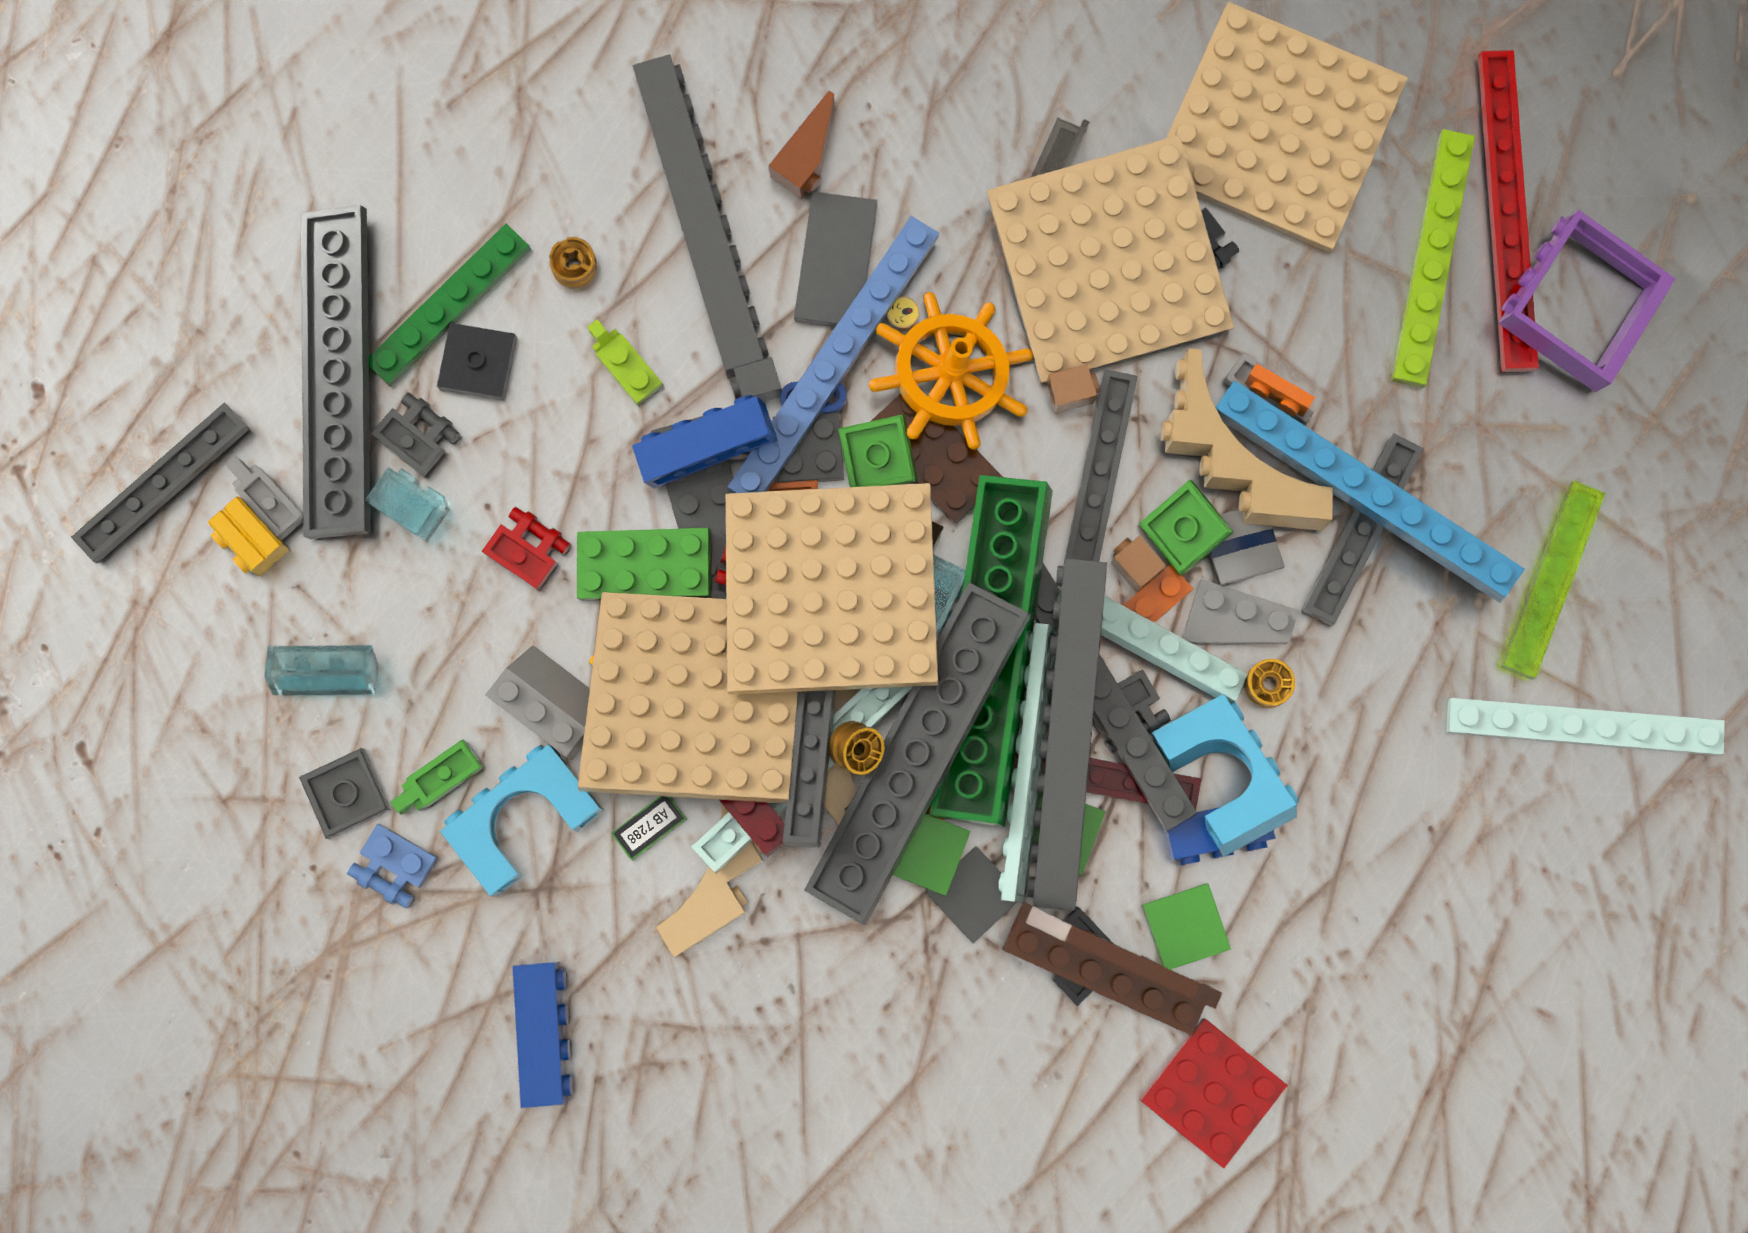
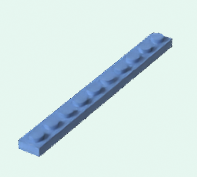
M913 216L908 219L772 420L778 440L751 451L727 486L729 491L732 493L767 492L875 333L877 325L883 321L939 238V232Z

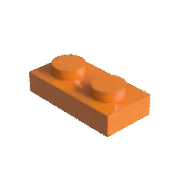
M1257 363L1245 382L1246 385L1250 386V391L1261 398L1267 399L1269 397L1276 401L1284 412L1293 416L1298 414L1304 417L1315 399L1313 395Z
M1170 564L1123 606L1155 623L1194 588Z

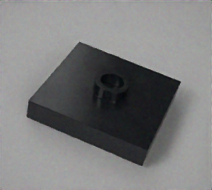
M450 323L437 382L438 389L504 400L517 338L515 333Z

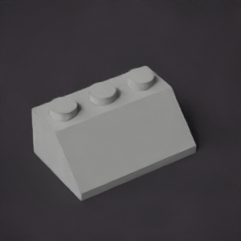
M532 645L506 667L485 696L570 760H573L583 747L590 688Z

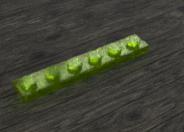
M1575 480L1569 484L1502 660L1501 668L1531 680L1536 679L1605 497V492Z

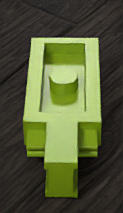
M598 319L587 326L589 333L597 341L592 346L597 358L637 406L664 386L622 333L619 334L616 329L608 333Z

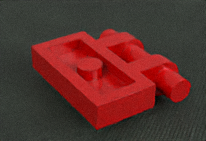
M514 507L508 517L517 523L515 528L511 531L500 524L481 552L539 591L558 564L548 556L549 552L554 548L564 555L569 550L571 543L563 539L562 533L555 528L549 529L538 522L537 516L531 512L525 513L518 507ZM531 532L542 540L537 548L523 539L526 533Z

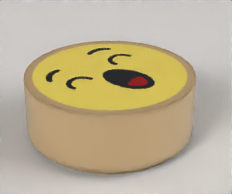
M906 296L898 297L887 313L889 325L897 331H909L919 321L920 310L918 304L912 298Z

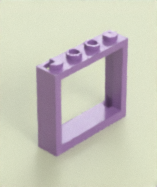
M1578 209L1566 219L1562 216L1551 229V233L1554 236L1550 242L1546 241L1535 254L1534 258L1538 260L1533 268H1528L1520 278L1518 284L1521 285L1518 293L1512 294L1504 303L1502 310L1505 313L1498 324L1591 390L1597 392L1613 382L1674 283L1675 278ZM1569 236L1643 288L1642 293L1597 365L1522 313V310Z

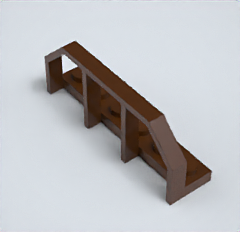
M1024 901L1002 948L1007 953L1191 1036L1205 1005L1216 1009L1222 996V992L1205 983L1201 984L1143 955L1139 956L1088 930L1084 931L1041 911Z

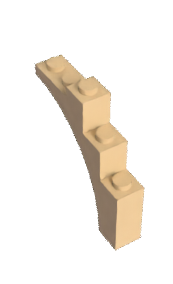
M1188 348L1182 360H1178L1176 364L1175 377L1176 380H1180V391L1176 392L1175 409H1173L1167 421L1164 420L1161 426V441H1166L1165 453L1202 456L1199 472L1200 476H1204V488L1241 491L1239 511L1244 512L1243 523L1323 531L1332 521L1333 488L1306 483L1282 474L1259 460L1246 449L1224 424L1210 398L1203 373L1202 349Z
M722 803L721 819L728 813V810ZM753 840L717 874L708 867L696 890L684 904L656 927L673 957L680 956L747 913L743 907L748 903L746 897L738 885L732 888L729 883L764 862L760 856L763 852Z

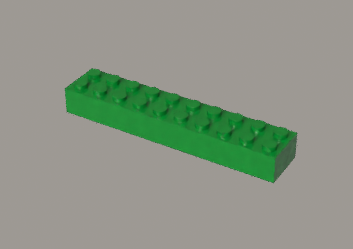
M979 475L962 594L969 582L1031 614V617L931 802L930 815L937 818L1005 827L1016 753V740L1020 725V707L1025 690L1024 673L1028 666L1030 655L1028 640L1034 627L1053 493L1047 481Z

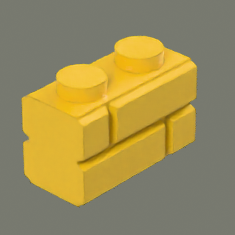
M239 496L232 499L224 506L223 510H220L208 521V524L214 530L210 536L224 550L228 546L236 554L232 560L245 574L251 571L261 576L275 562H278L289 552V548L284 542L275 536Z

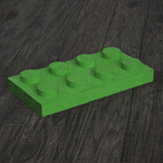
M683 528L577 532V599L601 600L602 592L711 597V529Z

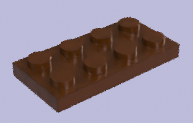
M899 394L871 421L905 415L907 428H909L917 413L911 409L902 395ZM928 421L917 439H910L918 479L914 483H930L931 501L954 525L959 523L975 508L979 475L1003 477L977 449L972 450L968 447L966 438L954 426Z

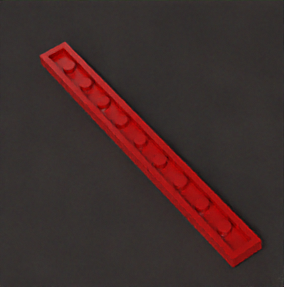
M1514 50L1481 51L1478 55L1498 323L1505 313L1502 310L1504 303L1512 294L1518 293L1521 288L1518 282L1526 270L1531 267ZM1532 295L1522 313L1535 322L1534 299ZM1498 324L1502 372L1536 371L1539 368L1538 351Z

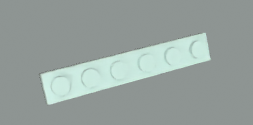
M1062 588L1056 600L1061 601ZM1106 596L1104 597L1102 636L1215 698L1224 694L1230 704L1236 702L1247 673Z

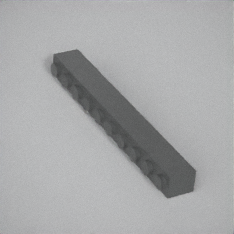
M668 54L632 66L727 379L735 377L733 368L763 360V357L769 356L764 336L757 338L754 326H758L760 323L755 307H748L745 296L750 294L745 275L738 277L735 265L741 264L736 245L729 246L726 235L731 234V229L726 214L719 215L717 204H721L722 200L717 184L710 185L707 176L713 173L708 154L701 155L698 144H702L704 141L699 125H692L689 117L690 114L695 113L690 95H683L680 88L681 84H685L680 64L673 65L671 55Z
M1065 559L1064 566L1057 567L1056 586L1062 587L1061 601H1054L1053 621H1059L1058 635H1051L1050 655L1056 656L1055 670L1048 669L1046 690H1053L1052 703L1045 704L1043 724L1049 725L1048 739L1042 738L1040 759H1046L1045 773L1038 774L1037 793L1043 794L1042 808H1035L1034 828H1040L1039 842H1032L1030 860L1031 863H1037L1036 877L1029 876L1027 897L1033 898L1034 907L1075 911L1107 562Z

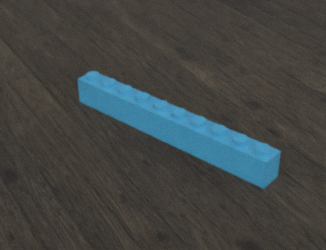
M1233 381L1216 405V409L1225 424L1318 485L1333 488L1335 496L1500 603L1507 596L1524 572L1525 568L1237 381Z

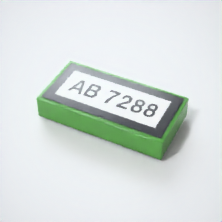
M659 796L611 834L630 860L634 861L685 822L687 818L671 797Z

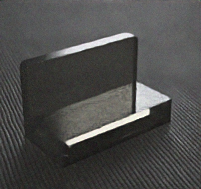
M1057 118L1031 177L1073 166L1087 135L1090 121L1083 119L1079 127L1061 118Z

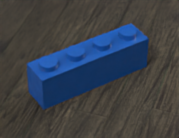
M742 396L736 399L732 406L724 409L713 408L707 410L702 414V418L694 421H679L673 424L672 429L661 434L653 432L643 436L641 442L633 444L632 447L644 483L655 489L777 441L778 439L766 404L757 396Z
M559 962L512 966L520 1107L563 1105L568 1102V1096L573 1094L571 1074L566 1075L565 1060H570L571 1058L569 1039H564L563 1025H568L569 1021L567 1004H562L561 990H566L565 969H560Z

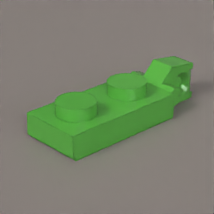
M462 739L407 777V781L401 785L405 792L390 801V803L400 815L414 806L418 811L425 807L428 808L484 767L467 742Z

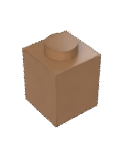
M1088 364L1049 374L1048 381L1046 382L1055 414L1093 404L1097 396L1096 392H1100L1097 375L1095 372L1090 373Z
M1140 535L1133 541L1126 538L1113 550L1116 556L1111 561V564L1136 592H1139L1166 567L1165 563Z

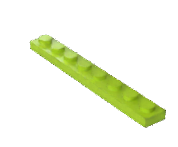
M1443 129L1439 135L1391 377L1393 382L1421 388L1427 385L1475 140L1474 135Z

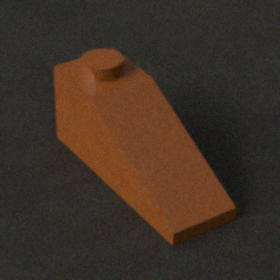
M831 91L825 94L768 165L770 177L799 199H802L807 192L810 194L812 191L814 192L822 179L820 175L835 108L834 93Z

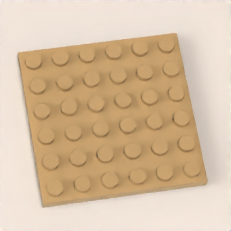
M1227 2L1166 139L1180 135L1197 197L1331 254L1408 77L1231 2Z
M1180 135L987 190V197L1030 349L1033 353L1040 384L1046 383L1048 375L1084 364H1088L1089 370L1234 328Z
M930 483L725 494L727 692L729 695L938 685Z
M602 592L578 779L579 791L787 803L790 791L798 692L728 694L726 599Z

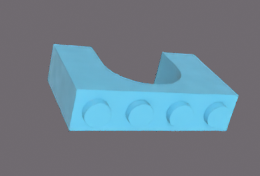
M1224 694L1152 732L1153 742L1172 772L1210 753L1233 755L1239 758L1250 770L1252 779L1247 790L1237 799L1205 815L1206 830L1223 857L1296 818L1297 803H1299L1293 788L1289 784L1284 786L1278 777L1281 773L1274 759L1271 756L1268 758L1264 756L1260 749L1262 743L1253 729L1248 731L1243 724L1244 716L1239 706L1235 702L1230 704Z
M541 744L526 755L528 760L518 769L513 766L505 771L498 778L501 783L491 791L485 788L476 794L471 800L474 804L464 812L460 809L451 814L444 821L447 826L440 830V833L486 892L492 897H497L523 876L502 849L496 836V819L507 801L524 793L541 794L551 802L570 828L576 832L604 811L590 792L579 791V778L558 751L550 744L546 747H543Z

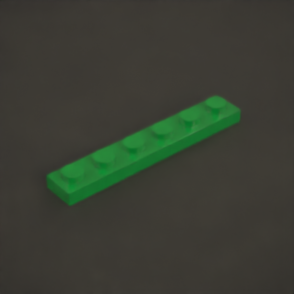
M505 223L369 356V367L389 386H392L448 331L450 323H456L531 250L529 244Z

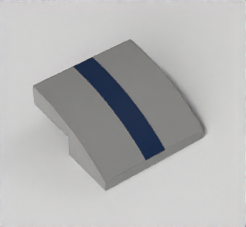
M1239 509L1220 514L1234 531L1232 535L1210 552L1220 585L1229 584L1251 576L1253 578L1285 568L1272 526L1243 523L1244 512H1240Z

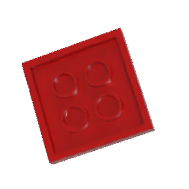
M1202 1018L1196 1026L1193 1035L1188 1036L1140 1098V1101L1224 1169L1288 1085L1207 1019Z

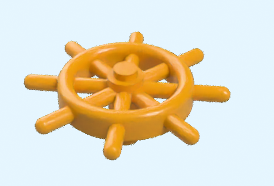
M927 292L923 296V301L929 318L917 323L906 335L885 323L877 325L876 333L898 346L899 350L895 360V375L872 379L869 382V389L873 392L894 388L899 389L905 402L917 413L907 429V436L910 439H917L928 421L949 426L962 425L968 447L976 450L980 447L981 441L975 422L989 414L996 405L1003 407L1018 417H1024L1027 414L1028 409L1026 405L1005 394L1004 391L1009 380V365L1031 361L1033 353L1028 348L1010 352L1005 351L998 337L986 327L996 311L993 303H985L976 319L957 314H941L936 295L933 292ZM948 334H955L962 337L956 338L953 340L952 343H950ZM934 336L940 355L920 343ZM975 344L984 351L985 357L969 358ZM911 355L932 367L911 371ZM992 369V385L971 373ZM937 381L928 396L917 385L919 383ZM963 385L984 397L977 402L969 404ZM948 389H951L956 406L940 403Z

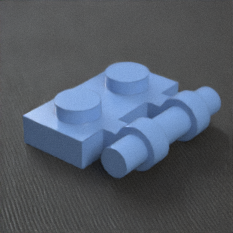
M377 823L359 853L370 859V863L366 868L353 863L347 875L358 880L357 884L365 889L370 887L384 896L383 899L390 904L397 903L404 908H408L413 900V896L403 890L408 882L421 888L438 857ZM382 867L397 875L392 884L377 876Z

